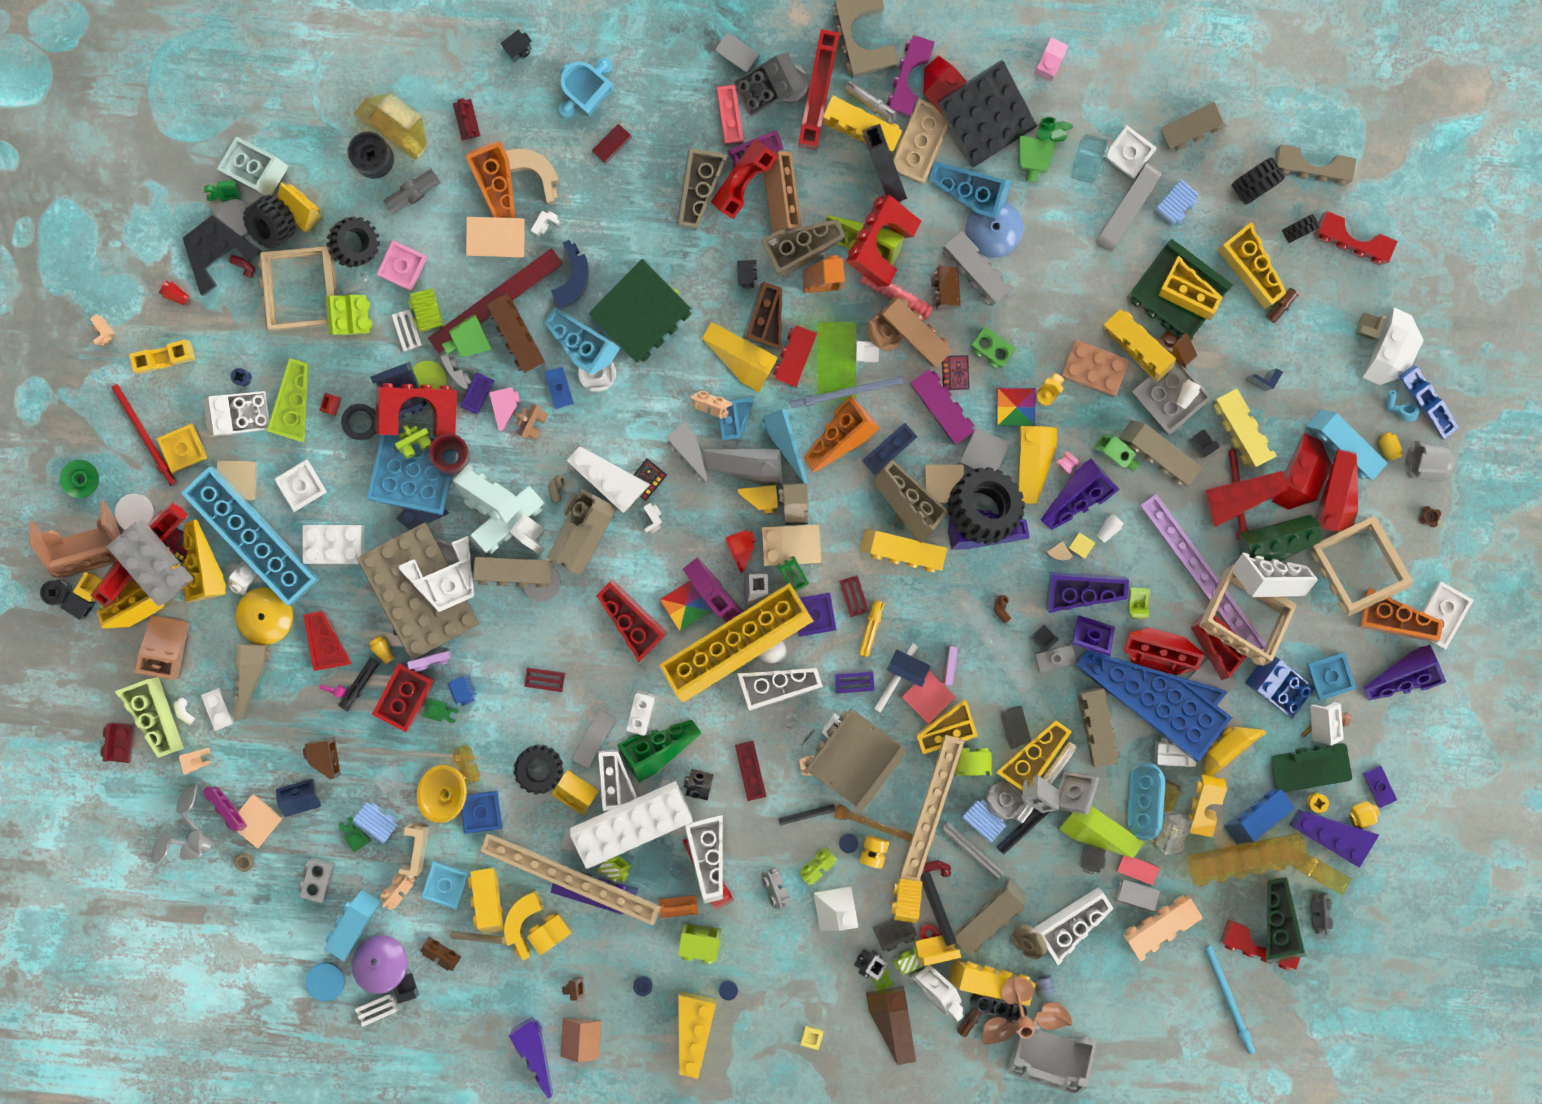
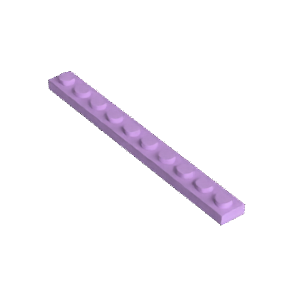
M1154 494L1140 504V507L1210 601L1220 580L1157 494ZM1226 590L1216 611L1235 634L1264 651L1266 643Z

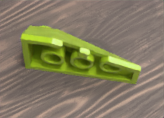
M828 215L826 222L838 220L846 235V238L837 244L845 246L850 250L857 239L858 232L862 230L865 223ZM882 227L878 231L876 237L878 252L893 266L901 252L904 236Z
M1092 805L1088 815L1070 812L1059 828L1076 841L1131 858L1135 857L1144 844L1142 840L1137 839L1136 836Z

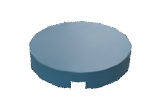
M323 962L314 966L306 977L308 992L319 1001L335 999L341 994L345 985L344 974L333 963Z

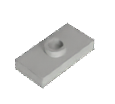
M1072 644L1035 654L1040 673L1077 663Z

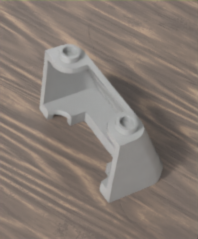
M1036 1023V1029H1034L1032 1037L1024 1039L1018 1033L1007 1072L1058 1090L1080 1094L1088 1088L1097 1043L1092 1042L1087 1037H1081L1073 1041L1040 1030V1026Z

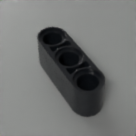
M976 993L971 995L970 1005L980 1013L1015 1021L1021 1017L1018 1003L1008 1004L1002 999ZM984 999L983 1004L979 1006L980 1001ZM1001 1003L1000 1008L996 1010L997 1005ZM1022 1004L1024 1016H1026L1027 1008ZM1018 1007L1017 1012L1013 1014L1014 1009Z

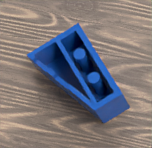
M1270 789L1263 795V798L1251 804L1249 808L1224 825L1236 844L1255 842L1295 808L1282 789Z

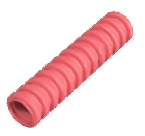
M864 275L860 280L861 284L865 283L866 287H871V290L875 289L877 293H882V296L886 295L887 299L903 297L910 304L909 308L913 312L916 310L920 313L923 320L928 318L933 309L932 304L929 306L928 302L924 303L923 299H917L918 296H912L911 292L907 293L906 289L902 290V287H897L895 283L894 285L890 283L889 286L878 287Z

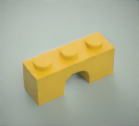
M181 340L166 344L167 346L163 348L147 349L129 354L133 372L141 375L196 360L191 341Z
M1202 774L1201 780L1197 781L1195 788L1197 794L1191 800L1192 811L1191 814H1187L1186 825L1189 826L1190 833L1213 837L1217 824L1216 813L1213 810L1206 809V807L1210 804H1223L1227 790L1224 778Z

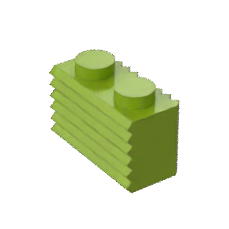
M433 288L410 294L411 299H408L411 311L414 310L416 315L413 318L416 329L423 333L444 326Z

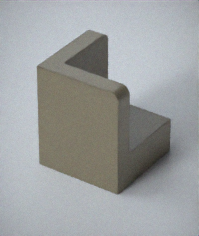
M1366 312L1363 313L1355 334L1371 340L1378 339L1386 317H1377Z

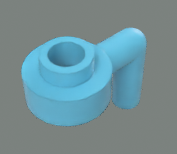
M1394 390L1389 391L1386 409L1398 413L1399 417L1406 422L1415 421L1419 415V408L1411 403H1405L1401 406L1395 405L1397 392Z

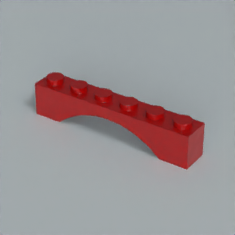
M820 30L798 147L817 151L839 32Z

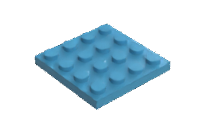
M398 428V435L381 434L367 500L443 515L452 475L440 473L434 467L429 457V448L423 451L419 443L412 446L416 455L406 459L395 445V443L401 441L399 434L405 432V429ZM430 434L431 437L429 439L432 443L437 436ZM455 450L446 451L444 461L449 464L455 463L457 452Z

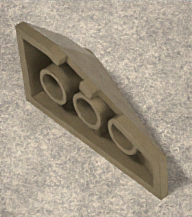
M832 220L805 227L800 226L789 230H779L761 241L777 273L785 277L845 239L846 235L839 221Z
M254 643L237 644L235 670H239V674L235 680V687L239 690V694L237 693L235 696L234 720L238 721L244 717L266 668L267 661L271 659L269 645Z

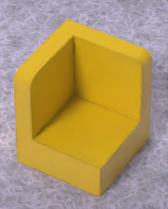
M85 572L73 592L89 602L96 601L90 595L102 578L92 572Z

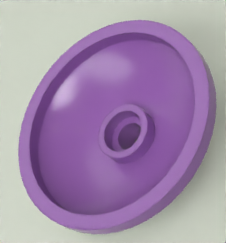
M378 935L365 940L356 950L352 961V973L355 981L362 989L370 993L382 994L393 990L400 984L406 974L408 965L406 951L400 942L389 936ZM376 959L377 963L375 966H373L372 963Z

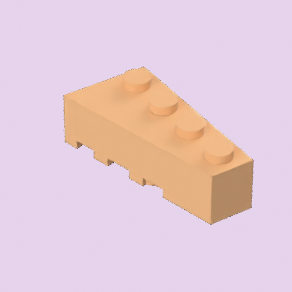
M1182 895L1176 898L1174 904L1169 907L1166 905L1160 908L1153 917L1151 915L1145 917L1140 925L1136 927L1134 925L1126 929V933L1122 936L1133 954L1141 962L1146 958L1144 954L1151 951L1154 953L1159 949L1161 942L1171 941L1177 935L1176 932L1178 930L1184 932L1203 917L1189 896L1184 897Z

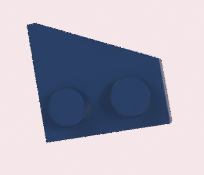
M404 508L396 519L411 530L425 522L426 524L448 515L450 512L445 509L443 515Z

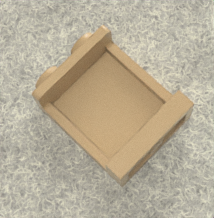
M410 823L405 827L404 835L415 837L411 865L404 864L398 869V873L403 874L402 877L414 878V876H418L423 871L430 825Z

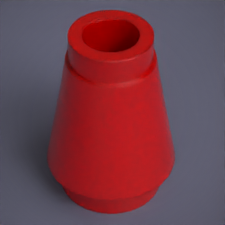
M166 280L159 290V294L163 298L183 306L190 297L173 281L169 282Z

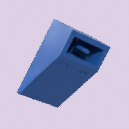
M1275 656L1272 662L1264 666L1257 665L1245 682L1256 693L1292 719L1314 690L1311 684Z

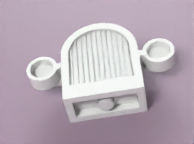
M928 965L922 971H913L909 975L912 982L922 989L930 1002L944 1015H950L956 1022L963 1017V1007L960 1005L962 1001L956 988L931 965Z

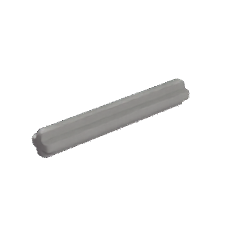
M947 822L942 827V831L995 879L1002 876L1003 871L950 823Z

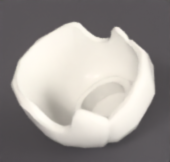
M784 641L763 652L758 658L770 665L782 662L787 651Z

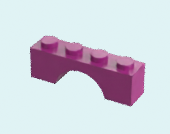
M913 35L912 40H907L904 50L908 52L906 58H901L898 69H901L900 76H895L892 86L896 89L894 95H889L886 104L890 106L889 108L896 111L897 115L910 119L917 96L909 88L908 75L915 67L928 64L935 44L934 41Z

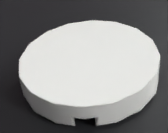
M611 362L610 365L591 375L578 367V377L586 389L592 392H602L613 385L616 379V368L614 363Z
M128 494L122 497L115 508V518L118 524L125 530L139 520H144L148 525L155 515L151 501L140 494Z

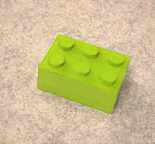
M683 923L678 956L682 957V960L685 961L699 959L705 964L717 962L721 929Z

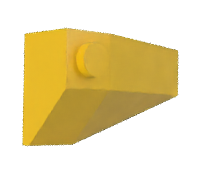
M192 520L184 523V548L188 550L186 559H183V566H187L188 573L194 578L184 587L185 601L205 600L226 594L223 574L198 521Z

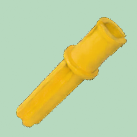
M873 600L859 650V655L869 657L878 624L882 621L881 615L885 605L884 602Z

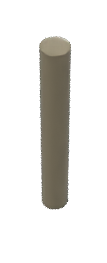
M452 931L450 934L451 939L505 944L506 938L503 936Z

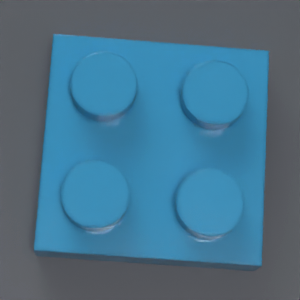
M1345 652L1307 663L1318 700L1327 699L1356 689Z

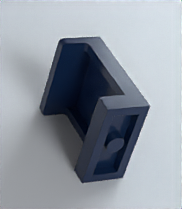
M410 362L370 377L372 383H376L377 387H382V383L394 384V387H401V384H413V388H420ZM412 397L406 400L400 407L398 420L405 418V413L411 412L413 415L423 411L422 407L427 405L425 399L422 397Z

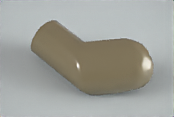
M556 475L548 485L552 503L561 501L559 490L566 483V478L563 475Z

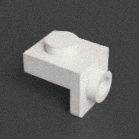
M649 503L644 506V509L653 524L644 530L646 533L650 531L653 534L661 529L660 524L663 522L659 515L662 513L656 504L652 506Z
M242 561L229 577L228 586L233 592L244 595L248 586L258 574L247 563Z

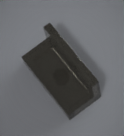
M1018 705L1000 710L999 713L1009 748L1015 749L1019 745L1031 742L1022 706Z

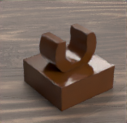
M576 977L568 981V984L562 987L563 995L570 994L571 1001L583 998L585 996L583 977Z

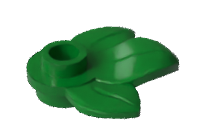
M1044 117L1039 124L1037 137L1042 141L1050 138L1054 142H1063L1067 139L1066 131L1072 129L1073 125L1066 121L1056 122V119L1053 117Z

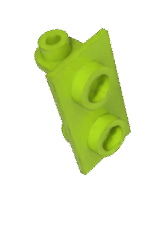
M825 847L816 854L815 858L802 867L799 875L809 886L812 883L815 884L823 876L819 870L822 868L827 872L836 864L837 858Z

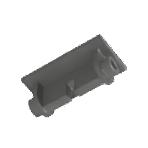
M1328 893L1323 898H1321L1320 894H1314L1313 898H1311L1312 912H1319L1320 915L1312 916L1313 930H1315L1316 934H1321L1325 930V935H1328L1330 929H1333V919L1329 918V910H1332V901L1328 899Z

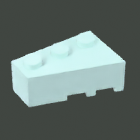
M467 465L453 479V482L465 499L464 503L471 509H477L483 515L488 514L496 521L501 520L507 523L521 508L514 494L496 482L492 485L485 480L487 477L484 474H475L473 467Z

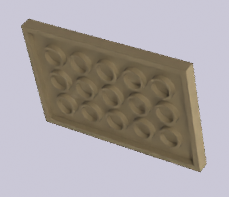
M426 522L356 558L410 660L479 625L467 600L438 612L398 569V566L415 559L422 577H425L449 566Z

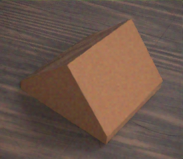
M563 1018L560 1057L575 1062L598 1060L601 1020Z

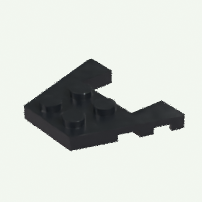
M215 215L210 216L183 237L201 296H205L217 287V284L206 269L236 247L246 262H250L262 252Z

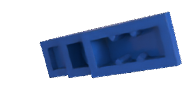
M1413 365L1399 376L1419 409L1442 439L1447 438L1459 428L1443 399L1437 396L1431 383L1425 380L1417 366Z

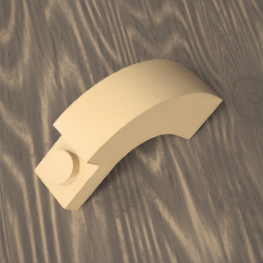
M529 149L506 150L510 163V172L528 170L537 173L543 181L546 202L548 205L555 204L558 192L556 186L553 187V184L560 182L551 163L541 154Z

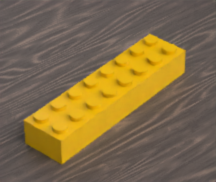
M789 583L659 666L676 696L684 703L813 622V619Z

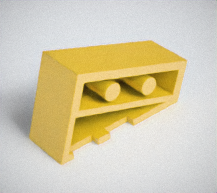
M964 698L915 734L923 755L939 750L944 735L960 738L964 741L978 737L967 701Z
M489 868L470 872L471 877L468 878L469 888L473 889L471 906L475 908L476 913L473 916L474 927H477L483 934L504 931L505 925H503L502 913L504 912L503 907L500 905V890L496 870Z

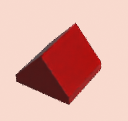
M324 393L319 411L336 416L342 398Z

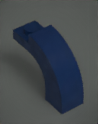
M570 240L563 242V245L572 263L571 277L564 285L551 290L560 310L574 304L583 295L590 276L586 255L577 256L580 251L576 243L572 244Z

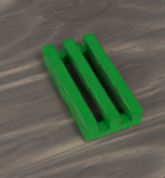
M792 556L790 561L785 560V564L781 565L779 563L777 566L787 584L790 583L792 585L784 571L788 568L797 584L793 588L797 591L808 585L809 582L797 560ZM795 565L804 582H799L791 566Z

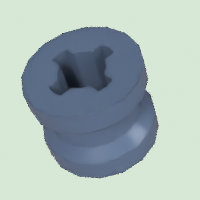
M1052 975L1040 976L1033 980L1035 985H1037L1036 993L1038 996L1052 994L1056 991L1052 985Z

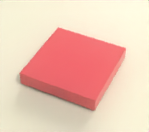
M928 671L922 687L913 684L901 696L928 724L956 698L930 671Z

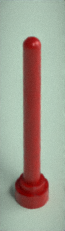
M1230 449L1229 459L1232 482L1235 483L1240 481L1237 453L1235 449ZM1245 513L1237 517L1239 526L1236 533L1237 541L1239 540V533L1249 531V527H1246Z

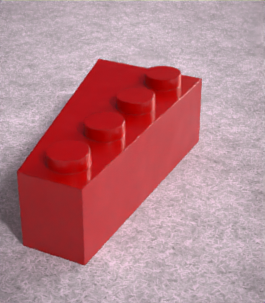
M1279 471L1205 490L1214 527H1219L1288 490L1284 471Z
M613 579L596 595L609 617L612 618L617 630L622 634L629 649L632 650L638 663L668 633Z

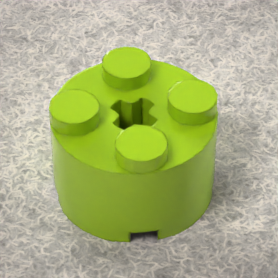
M962 748L954 776H959V772L960 776L986 775V772L987 776H991L992 752H989V748H977L975 752H970V748Z

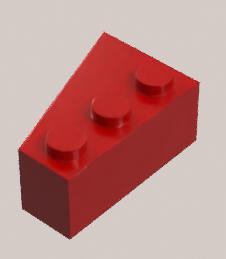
M1203 613L1191 626V629L1221 680L1230 678L1247 656L1238 653L1232 646L1222 643L1216 636L1206 633L1199 626L1204 616ZM1214 615L1212 620L1233 632L1224 622H1222L1216 615Z

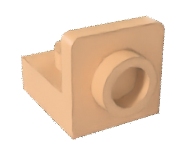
M95 314L90 318L93 323L91 326L96 333H101V335L93 340V343L105 346L112 341L111 337L115 333L102 316Z

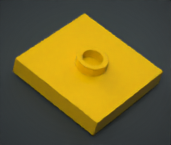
M193 423L156 438L171 474L208 459Z

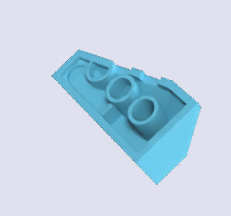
M786 409L763 416L764 421L761 424L764 433L768 432L769 437L777 448L780 449V452L802 483L808 484Z

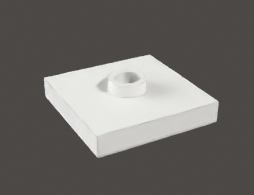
M1126 125L1103 155V158L1133 180L1157 148Z
M308 459L274 479L293 512L298 511L328 493Z

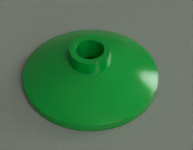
M74 460L62 469L60 483L68 495L75 498H85L93 494L97 489L99 474L95 466L90 462ZM80 476H84L85 478L84 482L82 483L79 481Z

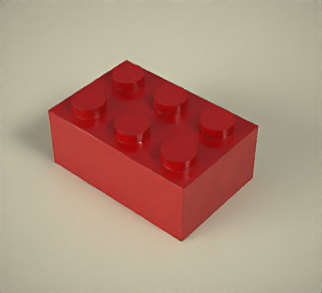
M403 662L398 663L372 715L404 732H408L436 679L420 671L415 672V669L409 670L408 665Z

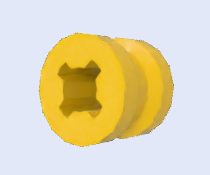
M1312 793L1307 797L1306 804L1310 810L1316 813H1323L1328 809L1329 801L1326 796L1320 793Z

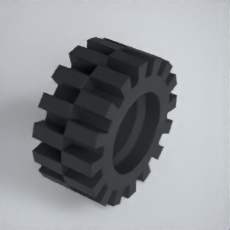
M1311 214L1284 228L1282 232L1289 244L1320 228L1314 214Z

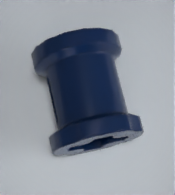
M236 368L232 371L231 381L234 384L248 386L251 383L252 375L249 371L242 368ZM240 373L245 375L242 377L243 381L238 380L240 378Z

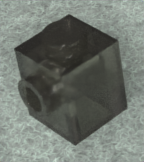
M1085 844L1079 861V866L1083 868L1082 871L1089 874H1094V872L1100 873V870L1104 869L1106 864V858H1104L1106 850Z

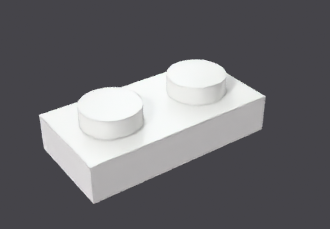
M221 688L201 695L215 731L234 724Z

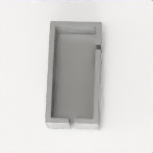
M144 520L134 522L123 532V535H119L107 546L157 606L166 604L194 579L183 566L177 567L174 570L171 568L180 562Z

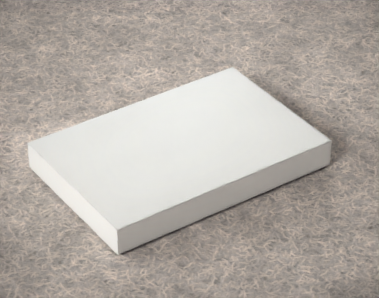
M1441 581L1437 583L1422 612L1443 621L1440 641L1431 643L1446 650L1474 600Z

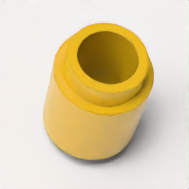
M1390 431L1380 435L1381 439L1378 440V444L1384 458L1386 457L1388 461L1403 456L1401 453L1403 450L1396 433L1391 434Z

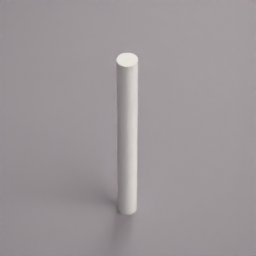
M912 643L906 654L914 657L919 646ZM894 674L875 706V710L881 713L901 677Z

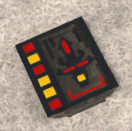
M648 458L645 459L633 474L651 484L640 497L647 501L667 476L665 472Z

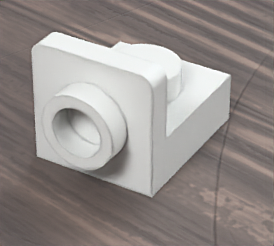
M549 210L547 213L542 211L531 232L538 237L541 233L544 234L549 226L548 220L559 226L558 216Z

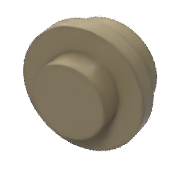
M247 852L238 854L234 861L235 867L242 872L249 871L254 866L253 856Z

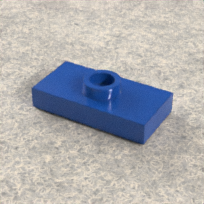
M560 367L544 372L555 409L574 404L564 368Z

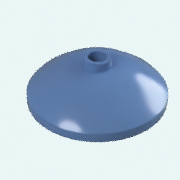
M1005 202L996 218L978 214L972 210L966 222V236L979 249L978 253L986 257L997 258L1011 253L1018 246L1023 235L1022 218L1018 211L1007 202ZM998 224L999 229L994 230L992 225Z

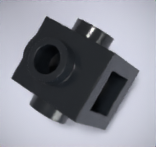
M691 769L690 777H685L683 787L687 788L685 796L708 801L714 774Z
M863 949L858 955L854 966L859 969L858 973L868 979L870 976L878 981L888 964L880 959L882 956L876 951L872 950L869 952Z

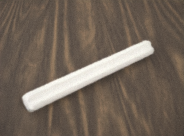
M1072 742L1066 744L1043 776L1045 781L1050 784L1053 783L1076 751L1077 746ZM1025 802L1021 812L1015 816V819L1024 823L1034 807Z

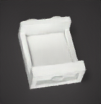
M637 691L627 725L628 732L646 735L656 694Z

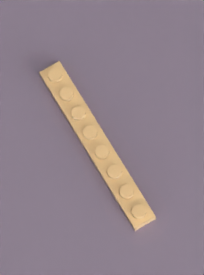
M944 735L899 875L901 879L920 880L964 744L963 739Z

